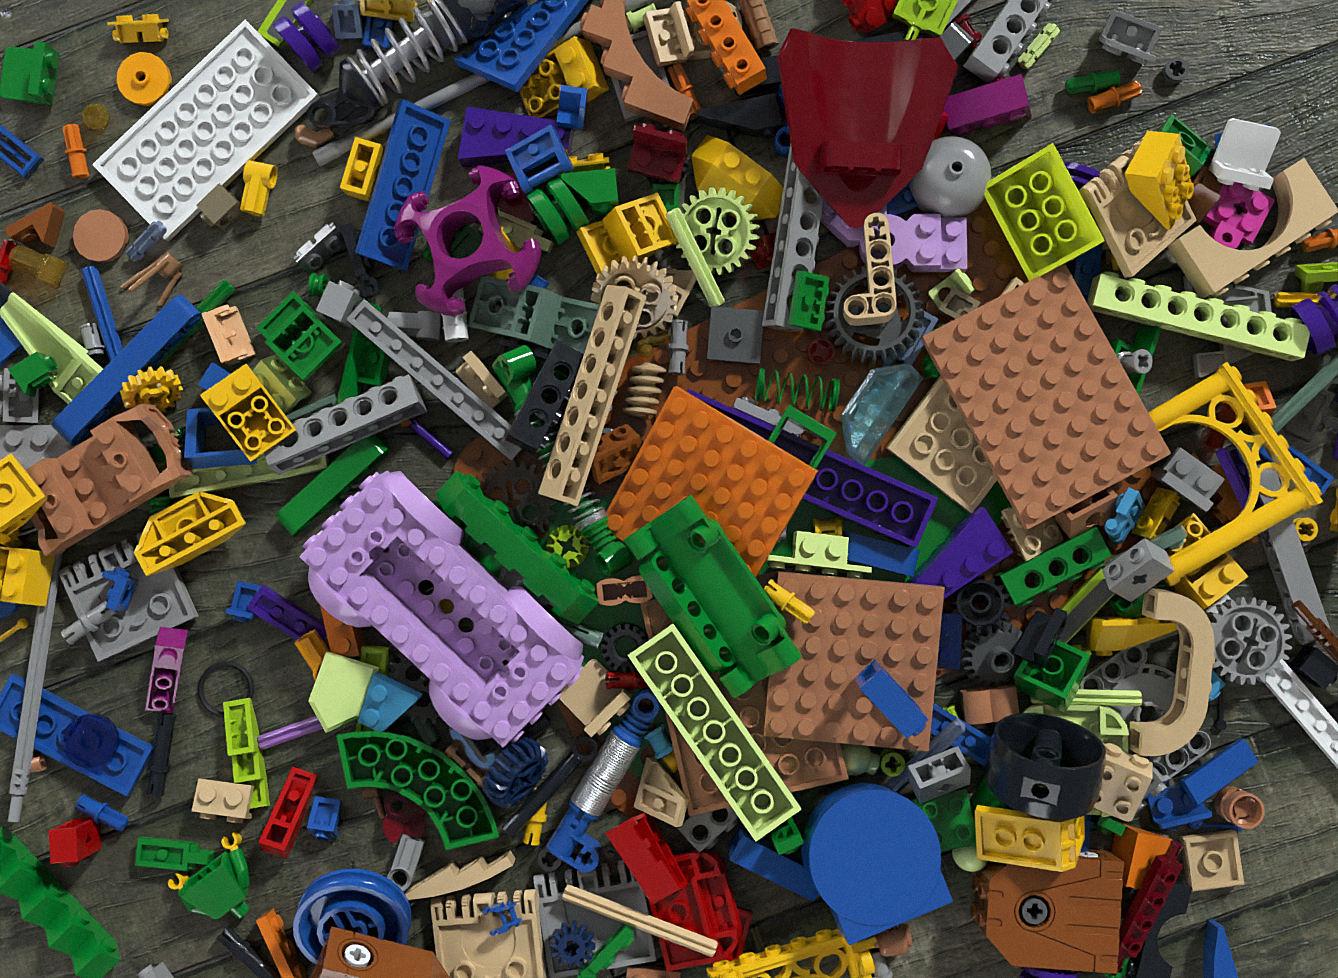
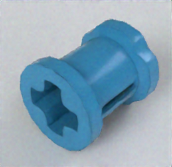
M663 723L653 727L643 735V738L649 741L655 751L654 757L656 759L662 758L674 750L673 744L663 730L665 728Z

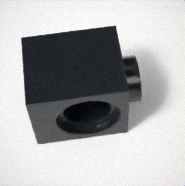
M1304 645L1288 665L1313 687L1326 689L1333 685L1338 678V665L1316 647Z

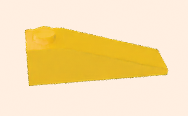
M1121 616L1092 617L1086 623V648L1096 651L1097 656L1113 655L1112 651H1121L1174 632L1177 628L1171 620H1155L1147 616L1138 619L1123 618Z

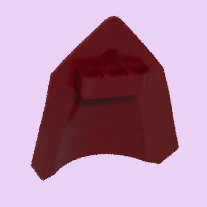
M795 28L790 29L777 55L789 127L793 163L849 227L854 229L860 228L864 225L865 219L870 214L879 212L922 169L935 137L958 70V65L941 37L898 42H853L826 38Z

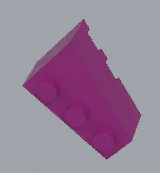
M1022 74L948 96L944 107V112L950 115L947 120L948 129L951 135L956 134V136H964L971 133L972 130L991 128L996 125L1032 117Z

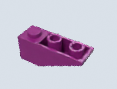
M167 627L159 628L145 710L173 713L188 630Z

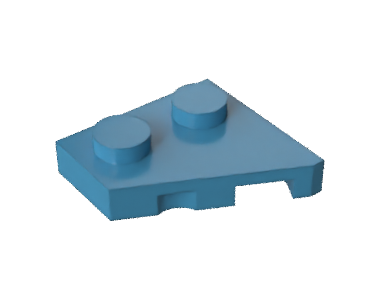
M377 672L372 676L358 722L375 731L384 732L417 702L423 694Z

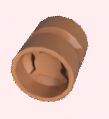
M1234 786L1225 787L1216 794L1214 808L1221 818L1244 829H1252L1262 822L1265 810L1262 801L1257 796Z

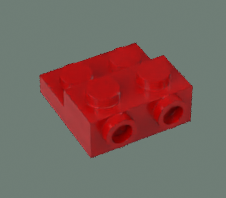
M841 0L849 10L850 16L848 21L854 31L864 35L886 23V18L893 15L899 0Z

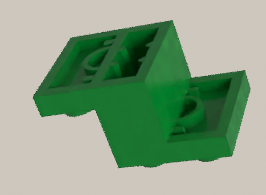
M292 291L256 327L267 339L265 343L303 381H307L344 344L332 332L333 329L295 291Z

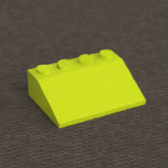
M1054 143L991 179L986 184L984 196L1029 281L1068 263L1105 242Z

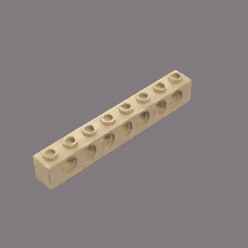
M606 286L538 494L575 506L579 505L647 296L625 286Z

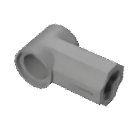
M418 311V313L389 312L387 319L408 337H416V339L425 341H440V313L432 311Z
M403 834L391 871L387 875V878L393 881L402 891H405L415 878V871L425 840L420 837ZM395 872H404L407 876V882H399L395 877Z

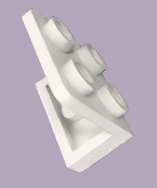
M1235 118L1228 120L1208 170L1217 177L1218 182L1226 185H1233L1234 182L1243 183V187L1258 191L1260 187L1270 189L1274 178L1267 174L1265 170L1280 137V130L1276 127Z

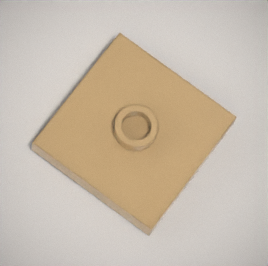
M1230 829L1180 836L1181 845L1183 846L1182 855L1186 882L1192 887L1191 892L1244 885L1237 831Z

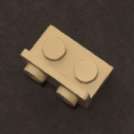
M472 351L468 352L463 357L466 362L456 370V373L475 395L493 409L508 395L503 386Z

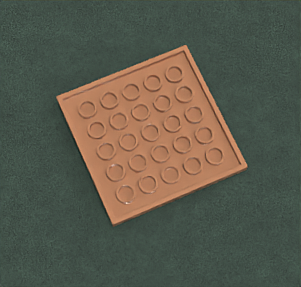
M778 571L777 584L789 593L794 592L796 594L795 597L813 609L815 614L809 623L804 624L786 610L782 612L780 610L781 607L775 603V607L786 621L785 631L802 654V657L788 668L768 676L763 735L929 752L945 587ZM874 659L920 706L928 718V721L925 722L926 727L917 736L911 735L907 739L859 688L855 677Z

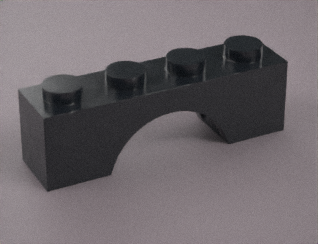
M1177 879L1141 951L1136 958L1130 957L1126 978H1170L1173 967L1162 958L1157 940L1159 931L1167 920L1177 915L1186 914L1192 887L1184 881Z

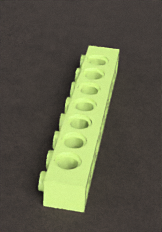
M1103 272V274H1099L1092 279L1087 304L1091 311L1149 326H1158L1161 329L1288 361H1295L1305 357L1310 332L1300 319L1285 318L1284 320L1276 318V314L1272 312L1260 311L1256 313L1250 311L1248 306L1233 305L1232 307L1224 305V301L1220 299H1200L1193 292L1183 291L1181 294L1172 292L1171 287L1165 285H1155V287L1145 285L1144 280L1130 278L1129 280L1121 279L1118 274L1113 272ZM1116 289L1123 293V302L1116 298ZM1142 296L1149 299V308L1143 306L1141 302ZM1168 303H1172L1175 306V315L1169 312ZM1195 309L1201 313V321H1198L1195 318ZM1221 316L1227 319V328L1222 326L1220 322ZM1247 323L1253 326V334L1248 332ZM1274 329L1279 333V341L1273 336Z

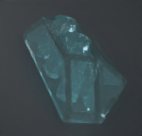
M901 364L871 369L842 412L841 420L846 453L857 463L866 464L923 380V377L912 365Z

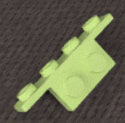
M795 531L793 534L792 557L769 555L765 562L769 564L770 569L784 570L785 566L795 567L796 572L811 573V569L821 570V575L837 576V572L847 573V578L863 579V575L872 573V567L847 564L849 537Z

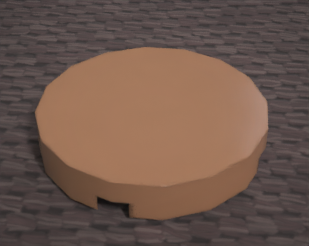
M101 209L92 210L82 215L75 224L73 231V241L78 252L88 260L98 263L112 262L120 257L125 251L123 249L128 244L129 239L127 227L122 219L110 211Z

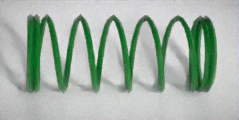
M759 369L755 401L760 402L762 396L763 403L766 402L773 377L776 373L778 405L781 402L788 377L791 376V406L794 407L801 382L805 377V408H809L815 385L819 379L820 411L824 408L827 393L832 383L829 412H835L840 388L839 379L833 378L830 380L823 398V383L821 377L818 376L813 383L808 398V378L806 374L800 378L794 396L793 374L789 372L784 380L779 397L778 371L775 370L772 373L765 394V369Z

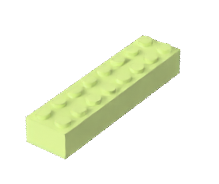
M674 623L628 654L638 672L755 842L801 810L796 799Z

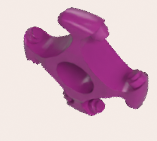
M478 165L469 172L472 183L474 185L477 184L479 187L455 203L436 210L422 212L427 209L429 200L424 191H418L408 196L397 216L394 233L399 243L405 244L410 242L415 235L414 230L421 229L430 246L435 268V282L433 286L427 283L417 285L415 287V294L420 303L437 313L451 317L463 314L466 311L465 305L461 298L453 297V294L477 278L493 272L513 269L514 272L509 274V279H506L510 291L517 292L525 289L539 265L542 250L536 239L526 240L521 247V251L514 253L510 250L502 235L497 208L498 197L502 194L503 197L508 199L516 198L520 195V189L515 179L491 167ZM466 224H482L484 235L477 251L466 258H453L450 245L452 237L457 230Z

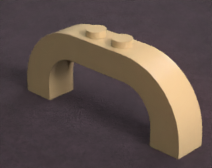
M1150 588L1144 593L1142 615L1155 620H1171L1179 632L1180 643L1174 697L1171 707L1164 716L1155 721H1130L1128 749L1140 756H1160L1172 753L1183 747L1196 735L1207 713L1209 695L1212 691V668L1215 665L1213 628L1202 608L1183 595L1164 589Z

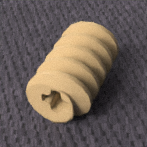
M637 361L640 366H634L632 371L638 376L630 377V382L636 386L629 387L627 390L634 397L625 399V403L631 407L624 408L623 413L651 420L648 418V415L657 414V411L650 406L652 404H659V400L654 398L653 394L662 392V390L655 387V384L664 383V380L657 375L658 373H665L666 369L655 364Z

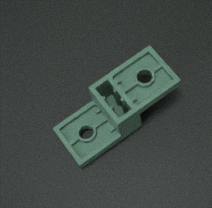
M483 275L480 279L468 326L512 337L533 346L538 345L552 350L555 342L559 340L584 354L600 305L562 297L545 288L527 285L525 289L511 292L506 280ZM501 300V308L495 313V305ZM582 322L583 330L580 334L576 335V326Z

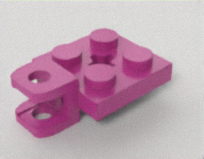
M1234 182L1233 185H1222L1218 192L1221 197L1202 219L1213 226L1207 233L1210 237L1220 244L1236 249L1240 243L1245 246L1253 243L1275 201L1259 190L1247 189L1242 186L1243 183ZM1234 205H1239L1243 209L1240 215L1236 214L1237 209L1233 207Z

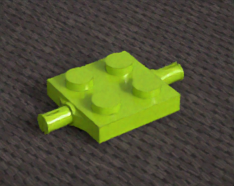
M899 0L892 18L910 27L903 41H908L911 35H913L911 40H915L919 32L929 34L935 38L940 37L958 0Z

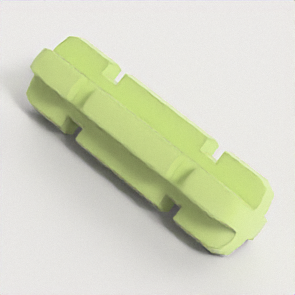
M1048 23L1041 31L1043 34L1039 33L1026 49L1027 53L1023 52L1018 58L1017 63L1022 69L1029 70L1036 62L1035 58L1038 60L1052 43L1051 39L1054 41L1059 35L1060 30L1056 24Z

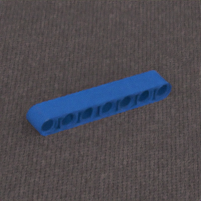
M183 295L174 297L53 420L51 426L71 446L82 442L91 433L90 430L97 427L123 401L120 390L123 389L122 382H129V375L137 376V370L139 369L143 372H147L148 367L154 369L199 323L202 313Z

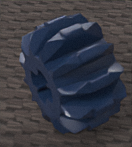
M573 920L571 927L566 922L561 923V930L554 929L552 934L554 938L550 940L549 946L554 948L551 952L552 957L560 956L558 960L559 966H562L566 961L569 962L568 969L570 970L573 969L574 962L581 968L584 966V959H592L591 951L595 950L596 943L591 941L594 938L593 932L585 933L587 929L586 923L578 928L577 921ZM572 940L573 944L577 942V948L573 949L572 945L568 947V941Z

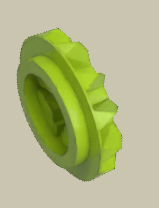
M573 525L557 527L549 535L546 545L547 552L551 554L557 553L561 556L563 546L557 541L567 542L574 536L572 546L575 547L578 553L568 551L564 554L563 558L566 561V568L575 567L582 563L589 552V540L585 536L580 535L578 529H576L577 527Z

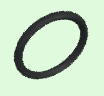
M222 661L211 665L202 674L198 683V696L201 704L207 711L218 717H224V712L218 711L209 705L203 690L206 678L215 669L220 667L237 669L247 680V698L252 700L254 694V684L249 672L240 664L230 661Z

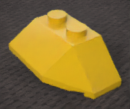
M706 135L691 155L697 191L704 190L708 195L709 188L713 187L718 195L721 187L726 189V196L731 190L736 191L735 200L740 196H744L745 200L742 205L752 204V208L748 213L757 214V217L752 221L775 219L780 213L783 194L781 184L770 172L729 142ZM733 212L729 213L730 216L737 220Z
M198 491L150 516L139 544L134 550V554L145 575L151 576L180 566L226 542L243 528L246 522L234 500Z

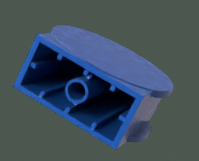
M857 783L831 792L816 805L809 815L802 835L804 844L801 845L803 866L811 884L829 905L839 933L849 945L953 902L940 870L941 849L937 833L926 814L909 799L881 785Z

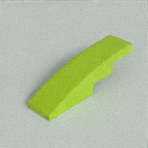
M251 698L223 702L228 756H232L234 783L254 786L250 809L270 806L263 750L260 749L257 737L260 735Z

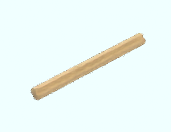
M567 885L562 897L564 901L707 956L713 957L716 952L718 942L572 885Z

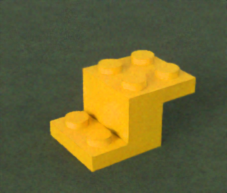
M658 192L616 206L603 220L581 227L576 232L597 274H603L604 266L611 268L612 260L617 261L620 265L623 256L626 257L628 262H632L633 256L636 255L638 262L642 263L645 257L648 259L655 252L678 243L666 218L667 210Z

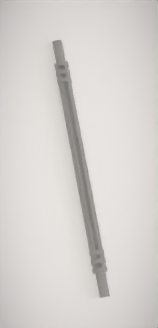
M63 552L55 555L46 607L37 606L9 794H12L8 822H20L23 796L27 794Z

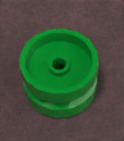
M556 175L545 182L546 190L552 199L549 200L545 193L538 188L525 196L544 230L549 232L555 242L560 245L570 238V232L564 223L565 220L575 231L590 224L568 187Z

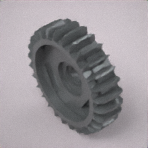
M862 266V274L860 275L853 269L852 279L843 275L844 285L838 282L835 283L837 292L830 291L829 298L833 301H826L825 307L830 309V311L824 312L825 318L832 319L825 323L826 329L833 328L829 332L830 339L838 337L834 342L835 347L841 344L844 345L842 348L843 355L851 350L852 360L859 354L861 355L862 364L867 357H871V362L874 365L877 357H881L882 362L886 363L888 354L895 360L897 358V350L902 354L906 353L904 344L910 347L914 345V340L911 337H919L920 332L915 328L923 327V321L918 319L923 318L925 314L924 311L917 309L922 308L924 303L923 300L915 301L919 297L920 292L919 290L911 292L914 282H910L907 285L904 284L906 274L899 279L896 278L897 269L893 270L896 297L901 296L904 299L909 313V319L900 321L896 304L895 315L889 322L860 326L848 324L843 316L845 303L843 300L849 293L861 286L867 288L862 294L869 293L866 267ZM877 277L874 279V283L878 286H884L888 283V280L884 277ZM880 303L876 306V309L883 313L891 309L886 303ZM852 306L848 311L852 315H860L863 309L860 306ZM853 334L880 341L879 345L869 346L852 339Z

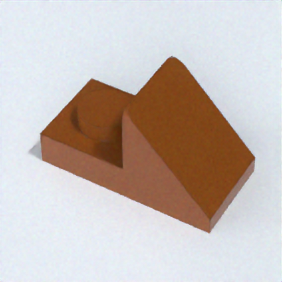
M1204 165L1193 178L1191 183L1194 184V192L1192 197L1187 199L1197 220L1193 223L1195 226L1200 223L1219 200L1221 195L1218 192L1223 183L1217 181V177Z
M50 202L4 229L9 238L20 243L31 242L37 238L38 234L44 244L54 248L58 241L65 212L63 208Z

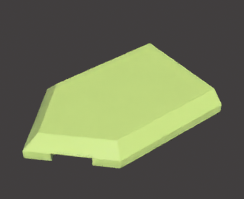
M326 651L308 700L326 733L359 718L372 676L378 672L379 667Z

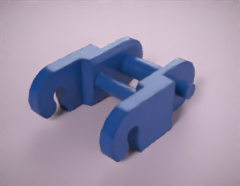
M507 901L506 905H504V902H500L482 910L483 914L488 913V911L499 913L503 922L501 927L490 932L491 936L496 935V933L507 932L513 925L515 927L519 926L518 923L522 921V918H517L514 906L516 902L511 903V901ZM507 909L512 919L508 922L503 913Z

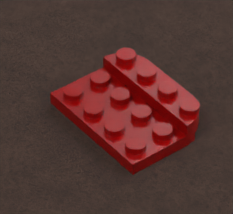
M704 848L699 853L697 849H694L690 852L673 855L688 885L655 904L648 899L653 917L718 942L714 956L710 957L658 937L667 972L722 961L734 951L741 941L742 925L727 868L715 850H706Z

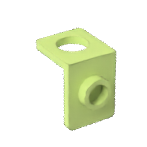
M959 268L928 292L929 297L938 309L943 303L938 297L940 289L948 288L951 290L954 287L967 295L974 291L971 280Z

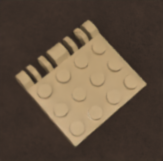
M1143 138L1133 145L1132 150L1125 151L1122 156H1119L1107 168L1102 170L1099 178L1094 177L1079 189L1080 195L1086 206L1090 208L1124 278L1133 277L1197 221L1188 201H1186L1181 218L1176 220L1172 230H1167L1130 192L1125 172Z
M537 889L525 890L524 896L522 890L514 892L513 902H516L514 910L517 918H522V921L518 923V927L513 925L509 931L501 934L496 933L494 936H491L490 932L503 925L500 914L495 911H488L486 914L482 912L486 907L497 904L494 892L474 894L473 903L470 894L463 895L461 901L463 916H456L457 904L454 895L447 896L446 899L444 896L432 897L430 906L436 957L450 978H547ZM498 892L497 903L504 902V905H506L508 901L506 892ZM508 909L504 910L503 913L506 921H511Z

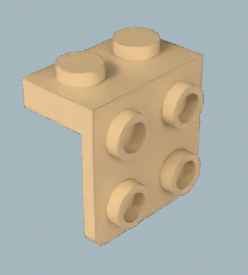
M591 659L579 672L581 675L570 687L566 684L561 690L562 694L559 697L585 725L584 731L590 737L596 732L599 735L605 732L611 725L608 720L615 713L618 716L622 715L631 705L628 702L631 694L626 689H606L605 683L609 681H605V676L609 671L597 659Z
M1103 743L1106 749V767L1100 793L1093 808L1124 821H1132L1153 779V763L1138 754L1132 755L1122 751L1114 744Z

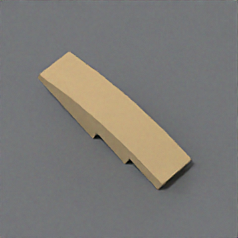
M511 850L487 864L481 855L461 869L458 868L453 860L410 887L405 895L408 900L462 890L485 881L513 866L516 858Z

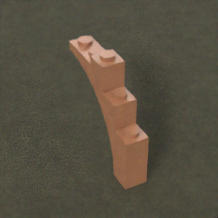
M600 0L599 7L591 5L589 13L585 12L582 16L580 28L583 31L585 40L607 47L601 57L604 74L630 84L625 85L621 100H624L625 110L684 132L694 107V99L671 88L658 78L643 61L633 44L626 24V0Z

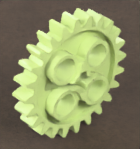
M710 187L708 195L704 190H699L700 199L691 195L690 201L692 204H682L686 210L685 214H682L696 243L699 236L702 235L706 238V248L700 251L711 273L713 274L716 268L718 275L724 274V267H726L728 272H734L733 264L742 267L743 262L741 258L751 259L747 251L748 249L756 250V246L751 241L759 239L758 235L753 234V230L760 228V225L752 224V220L757 217V214L748 213L752 208V204L743 206L744 196H740L735 200L736 191L731 190L726 196V189L721 187L718 195L715 188ZM720 207L722 209V212L718 219L717 210ZM704 209H708L711 213L710 221L706 224L701 220V212ZM731 212L737 217V222L733 227H729L726 223V217ZM712 228L720 229L721 235L712 233ZM726 239L730 240L733 245V249L729 254L722 250V244ZM714 243H715V251H716V252H715V255H712V254H711V251H712V249H713V247H714ZM683 253L681 257L686 258L685 254Z

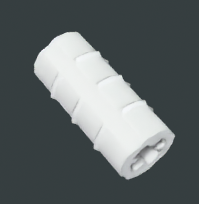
M461 288L453 294V297L461 298L465 305L464 290ZM466 311L457 317L441 314L443 317L445 342L455 343L469 340Z

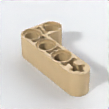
M872 213L864 221L863 238L869 293L852 295L844 303V319L853 326L886 323L892 320L895 315L897 302L889 222L886 216L881 213ZM872 226H877L878 230H880L879 239L874 240L875 234ZM874 251H882L885 257L879 260L873 258L871 254ZM884 277L888 280V283L884 286H878L874 283V279ZM880 303H886L891 309L883 313L878 311L876 306ZM852 306H860L863 312L860 315H852L848 310Z

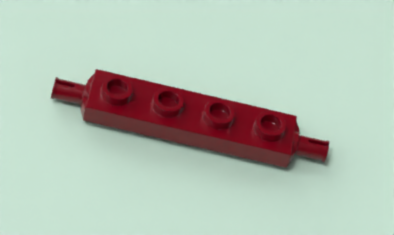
M1171 840L1166 853L1155 856L1120 925L1118 972L1125 959L1129 957L1136 958L1141 951L1160 910L1164 906L1183 868V865L1176 860L1181 848H1183L1177 841Z

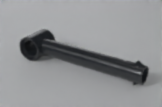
M587 733L580 734L568 755L535 789L508 820L505 818L502 829L510 837L514 838L516 835L521 834L520 830L527 821L536 814L583 761L591 760L596 755L598 749L597 738L594 735L590 737ZM583 740L590 741L593 745V750L589 753L581 752L578 747L579 742Z

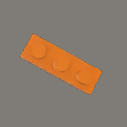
M274 908L263 913L256 920V923L281 977L307 978L304 966L298 962L295 956L293 942L286 937L283 930L284 923L280 915H276Z

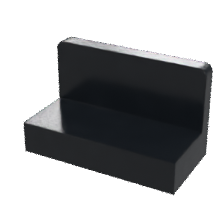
M1056 607L1052 616L1038 610L1035 611L1014 650V655L1044 668L1067 625V611Z

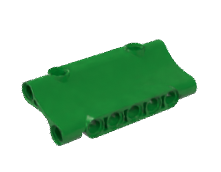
M692 494L624 539V542L635 558L643 560L639 566V572L651 592L703 667L710 673L718 671L721 673L718 678L733 699L745 693L760 680L788 668L802 657V654L785 631L786 621L784 617L779 613L728 539L721 525L716 520L706 516Z

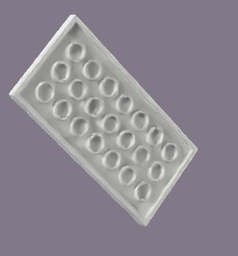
M244 20L92 165L149 224L153 221L163 222L167 232L162 238L169 242L201 212L196 205L218 183L226 188L244 171L248 160L254 161L305 113L308 107L316 102L320 96Z

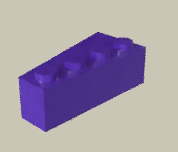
M466 107L458 160L462 167H472V165L479 164L496 165V163L510 162L505 152L506 149L550 124L555 127L567 156H571L574 129L556 126V120Z
M977 506L972 514L969 513L952 530L953 532L935 549V552L926 562L924 561L914 572V576L910 577L905 583L945 587L944 598H946L1013 553L986 509Z

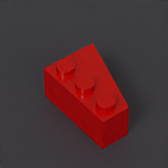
M642 813L605 833L642 887L645 896L653 904L688 885L653 816Z

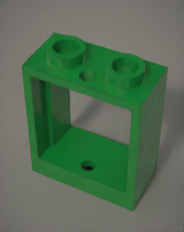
M788 405L768 441L774 444L787 421L800 427L822 441L809 463V466L816 469L837 433Z

